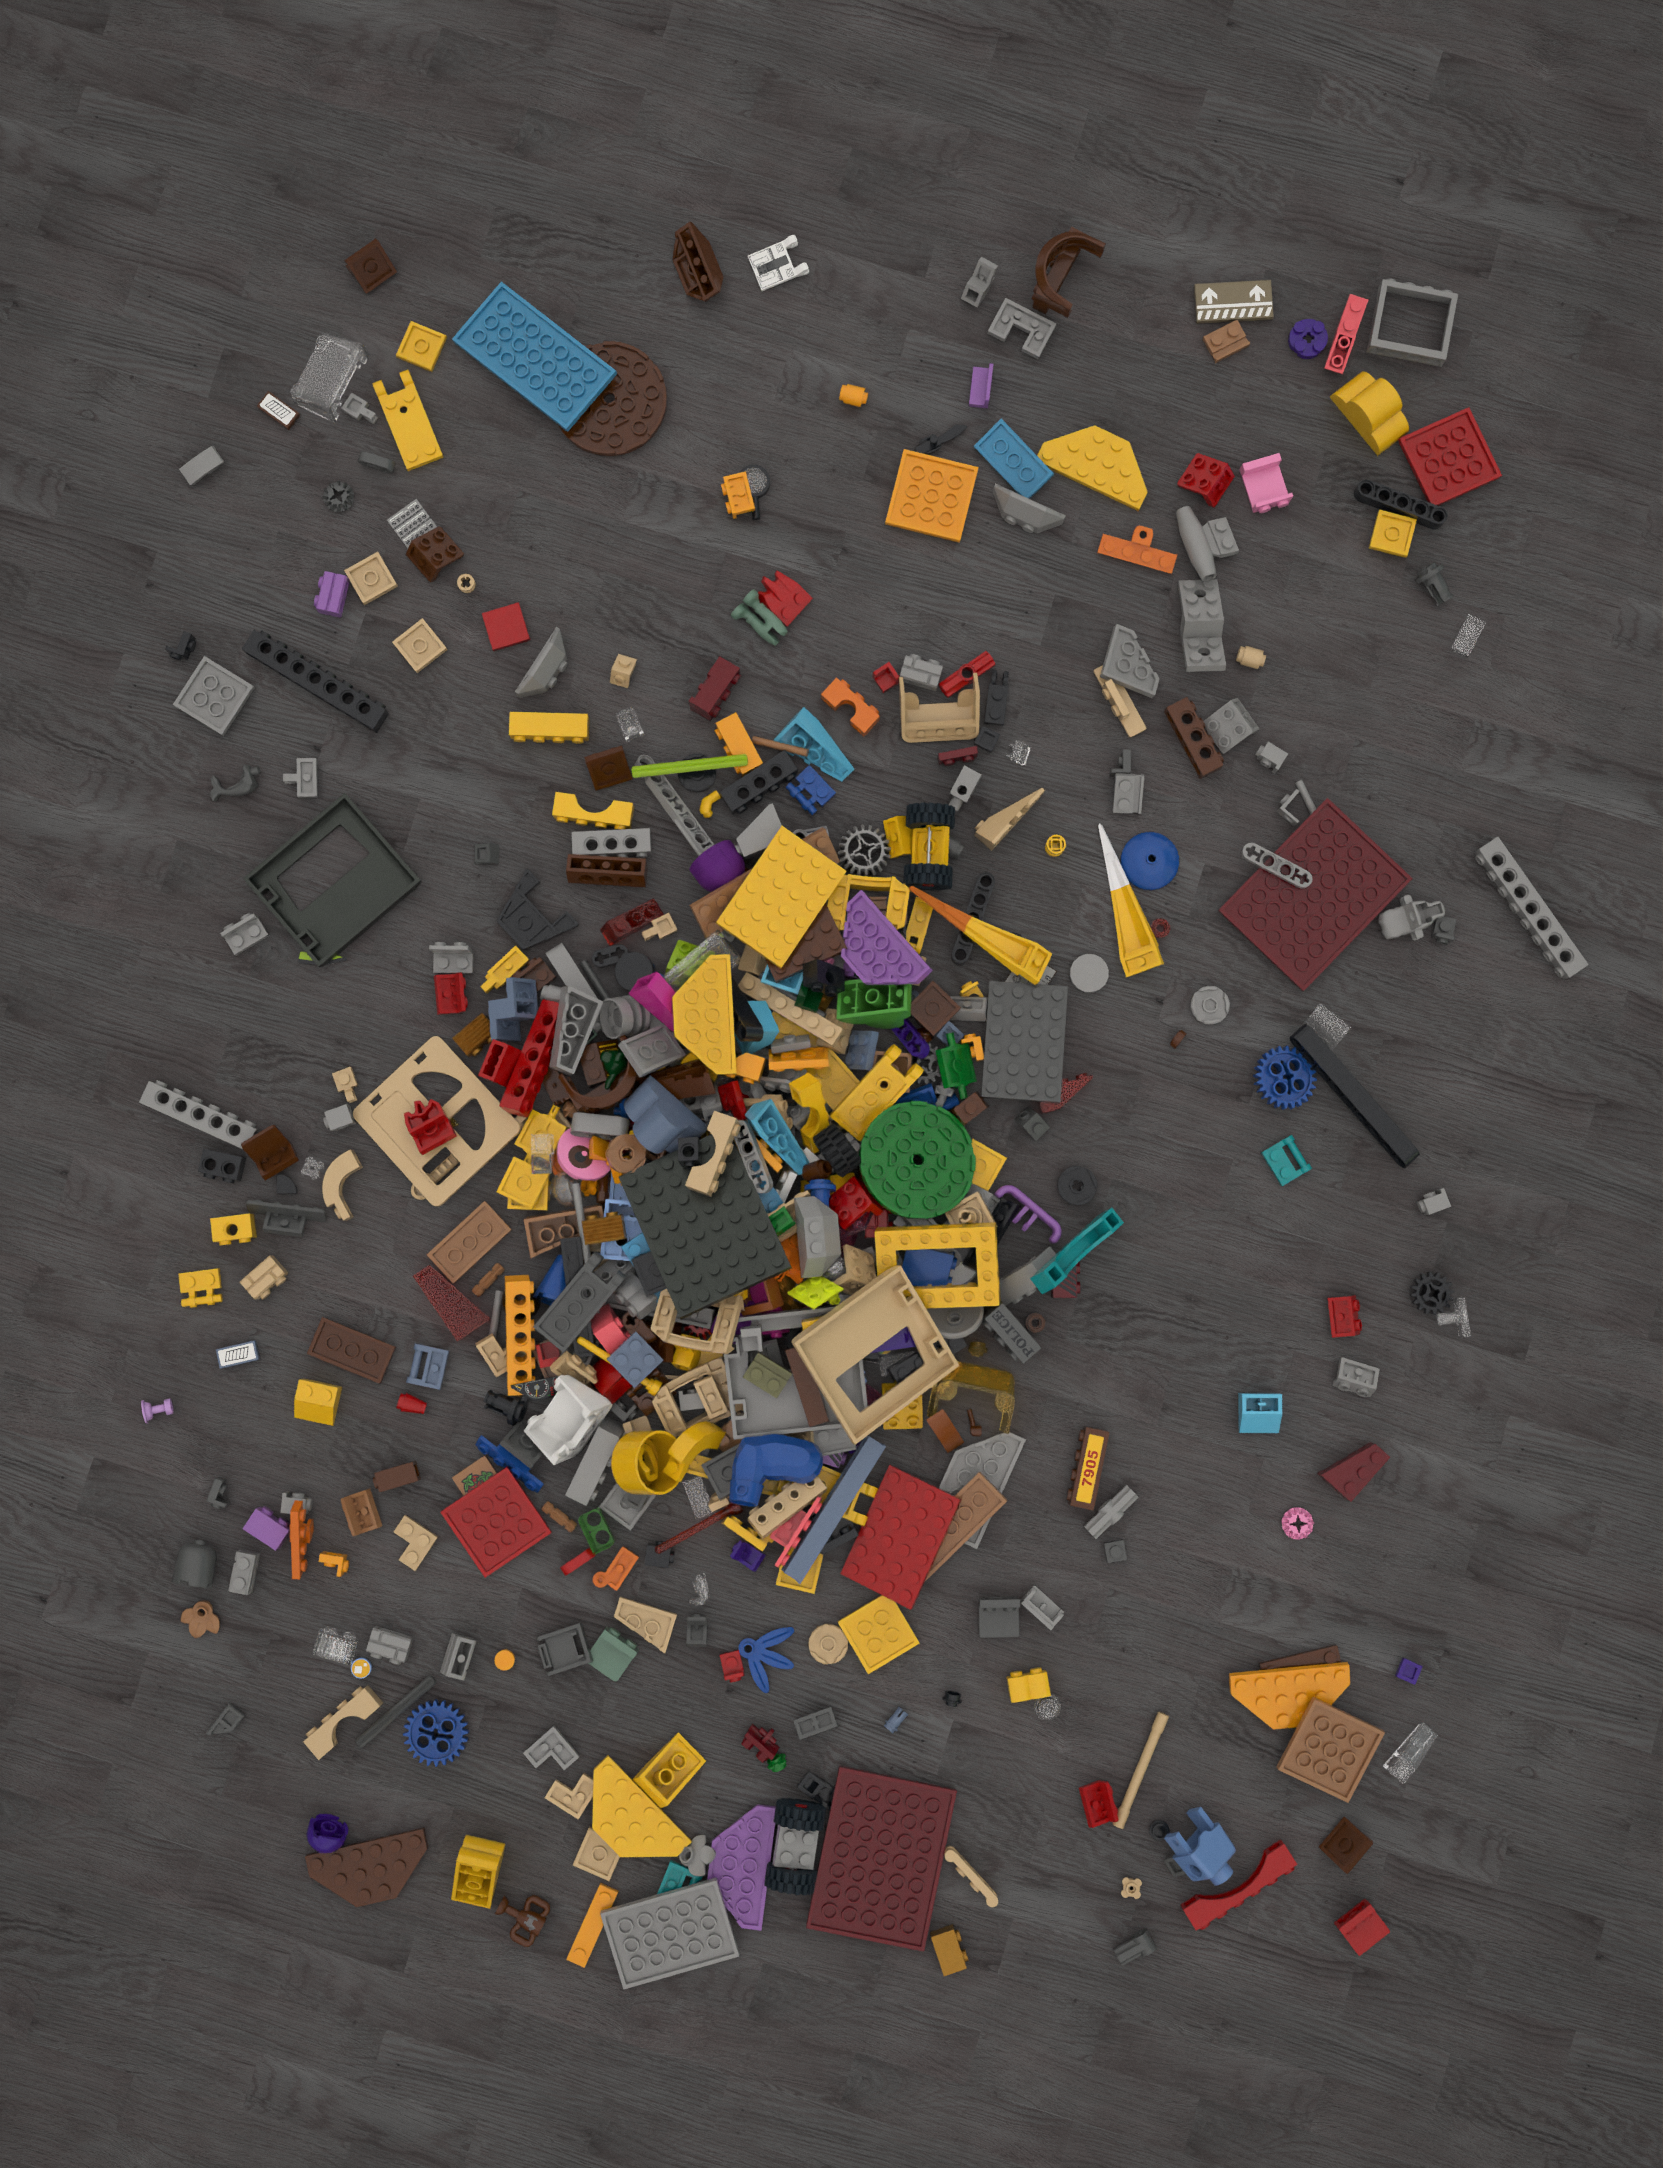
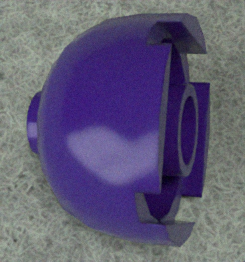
M318 1814L316 1818L313 1819L312 1817L310 1819L306 1834L307 1841L319 1853L335 1852L344 1844L349 1830L345 1822L343 1824L338 1822L339 1817L335 1815Z

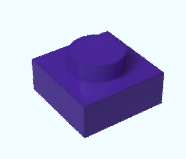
M1402 1657L1395 1676L1415 1685L1423 1666Z

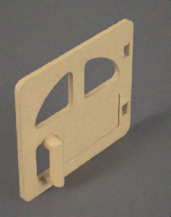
M438 1036L431 1037L353 1111L354 1119L430 1204L436 1207L443 1205L515 1138L521 1130L518 1121L499 1106L500 1102L443 1039ZM424 1052L427 1057L418 1064L415 1060ZM436 1072L454 1077L462 1083L461 1090L442 1107L449 1120L472 1099L478 1100L485 1119V1137L479 1150H473L455 1131L457 1137L424 1155L419 1153L413 1137L409 1134L404 1118V1113L410 1112L413 1114L415 1112L414 1101H421L424 1107L428 1106L429 1101L413 1084L415 1076L422 1073ZM379 1094L382 1099L374 1106L370 1102ZM446 1147L451 1154L430 1174L425 1173L423 1167ZM460 1162V1166L455 1171H453L440 1185H436L450 1170H452Z

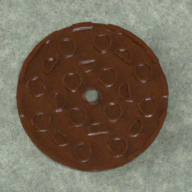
M603 341V343L594 345L589 344L585 347L615 369L617 375L568 432L560 426L559 428L567 439L586 452L601 456H617L630 453L646 444L662 424L667 407V393L663 376L649 356L634 346L616 341ZM608 394L613 395L615 400L607 404L604 401V397Z

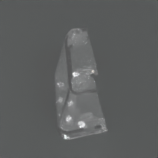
M324 332L320 334L316 340V347L297 384L291 388L290 395L292 396L293 403L336 423L339 417L336 409L338 405L341 406L342 404L340 399L355 369H360L361 365L359 362L366 364L369 358L365 346L357 341Z

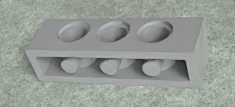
M650 828L572 832V854L627 858L628 856L636 855V858H647L648 855H652ZM629 840L637 842V845L632 849L626 847ZM610 841L617 842V847L613 850L607 848V844ZM590 842L598 844L597 848L593 851L587 848Z

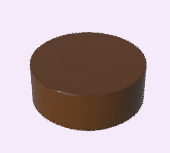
M1179 1030L1170 1042V1046L1176 1049L1187 1033Z

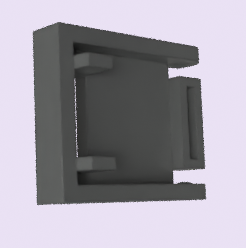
M582 1623L536 1637V1641L544 1639L546 1643L538 1645L544 1669L552 1666L554 1669L546 1673L547 1677L593 1662ZM578 1634L584 1650V1654L581 1655L578 1653L574 1636Z

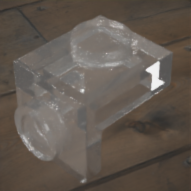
M633 707L615 714L626 742L644 736Z

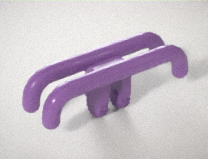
M1005 1185L996 1190L994 1195L997 1198H1001L1004 1194L1009 1193L1024 1205L1012 1220L1014 1224L1018 1223L1028 1210L1033 1213L1029 1220L1024 1223L1021 1230L1025 1232L1038 1217L1052 1229L1049 1242L1055 1244L1059 1241L1062 1233L1060 1224L1013 1185Z

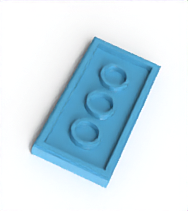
M1002 419L974 445V448L1016 492L1028 499H1031L1055 475Z

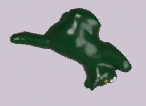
M619 1047L617 1051L605 1050L600 1055L603 1067L609 1073L605 1082L606 1090L610 1088L616 1076L625 1071L628 1065V1060Z

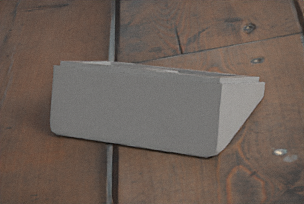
M950 996L961 1007L950 1020L987 1021L988 997Z

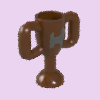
M504 1895L495 1915H502L505 1912L516 1918V1924L510 1930V1938L523 1947H530L534 1943L535 1937H538L547 1919L546 1916L550 1912V1904L536 1895H531L526 1899L524 1909L519 1911L508 1905V1898ZM531 1903L544 1910L540 1914L531 1911ZM520 1928H523L525 1931L529 1932V1939L524 1938L516 1932Z

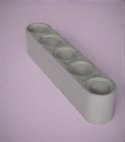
M563 943L546 952L547 957L566 986H571L597 998ZM599 1014L593 1026L596 1033L602 1030Z

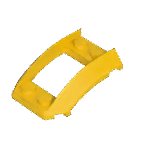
M848 874L842 877L828 898L827 907L839 931H844V925L847 922L845 921L850 889L889 891L886 917L898 930L905 926L910 890L909 887L902 884L894 876L884 878Z

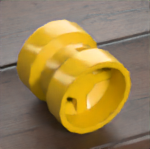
M1060 835L1049 837L1045 844L1046 853L1052 857L1060 856L1066 847L1065 839Z

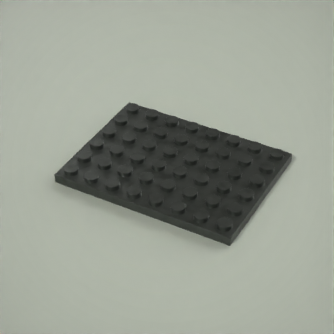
M712 1134L700 1139L701 1165L706 1164L715 1153L716 1143ZM734 1140L732 1142L733 1150L730 1155H727L725 1160L726 1168L717 1180L719 1181L718 1189L715 1193H712L711 1197L690 1190L685 1186L691 1169L681 1167L678 1162V1150L637 1168L634 1173L630 1171L619 1176L680 1319H684L792 1269L756 1188L748 1176ZM688 1151L685 1157H691L694 1151Z

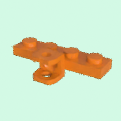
M1140 525L1135 528L1131 541L1103 534L1097 552L1172 574L1177 558L1176 554L1150 547L1153 530ZM1141 531L1146 532V537L1144 539H1142L1139 535Z
M298 1500L294 1501L290 1511L292 1579L300 1580L302 1573L307 1570V1560L304 1559V1555H306L307 1543L311 1542L313 1536L314 1519H308L307 1524L303 1523L306 1518V1509H303V1501Z

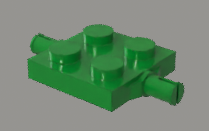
M954 1032L946 1034L948 1046L935 1050L944 1089L950 1087L958 1088L960 1099L968 1098L965 1086L977 1082L969 1043L956 1044Z

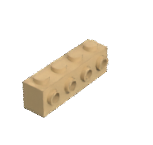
M818 1476L805 1484L795 1482L792 1484L788 1482L781 1488V1493L777 1496L772 1494L765 1500V1505L761 1508L757 1506L749 1512L748 1522L762 1540L816 1500L817 1496L820 1497L826 1492L827 1487Z

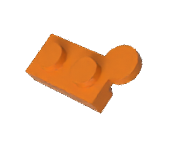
M622 1546L607 1571H599L593 1576L594 1585L602 1588L608 1584L617 1591L639 1556Z

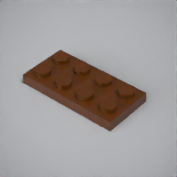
M322 1317L307 1354L381 1384L396 1346Z

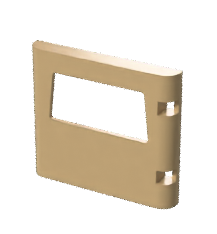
M901 1265L893 1266L881 1273L795 1336L791 1341L854 1445L960 1366ZM908 1288L912 1296L905 1298L902 1292ZM907 1327L923 1360V1365L859 1412L836 1382V1378L903 1328ZM938 1340L942 1347L935 1349L933 1343Z

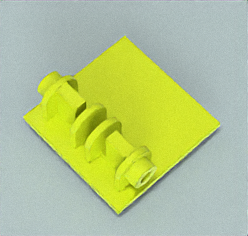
M823 1276L810 1277L787 1292V1294L808 1307L816 1309L826 1301L831 1305H838L840 1303L839 1293L844 1288Z

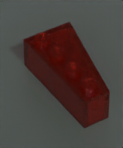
M430 1265L413 1275L457 1342H460L491 1320Z

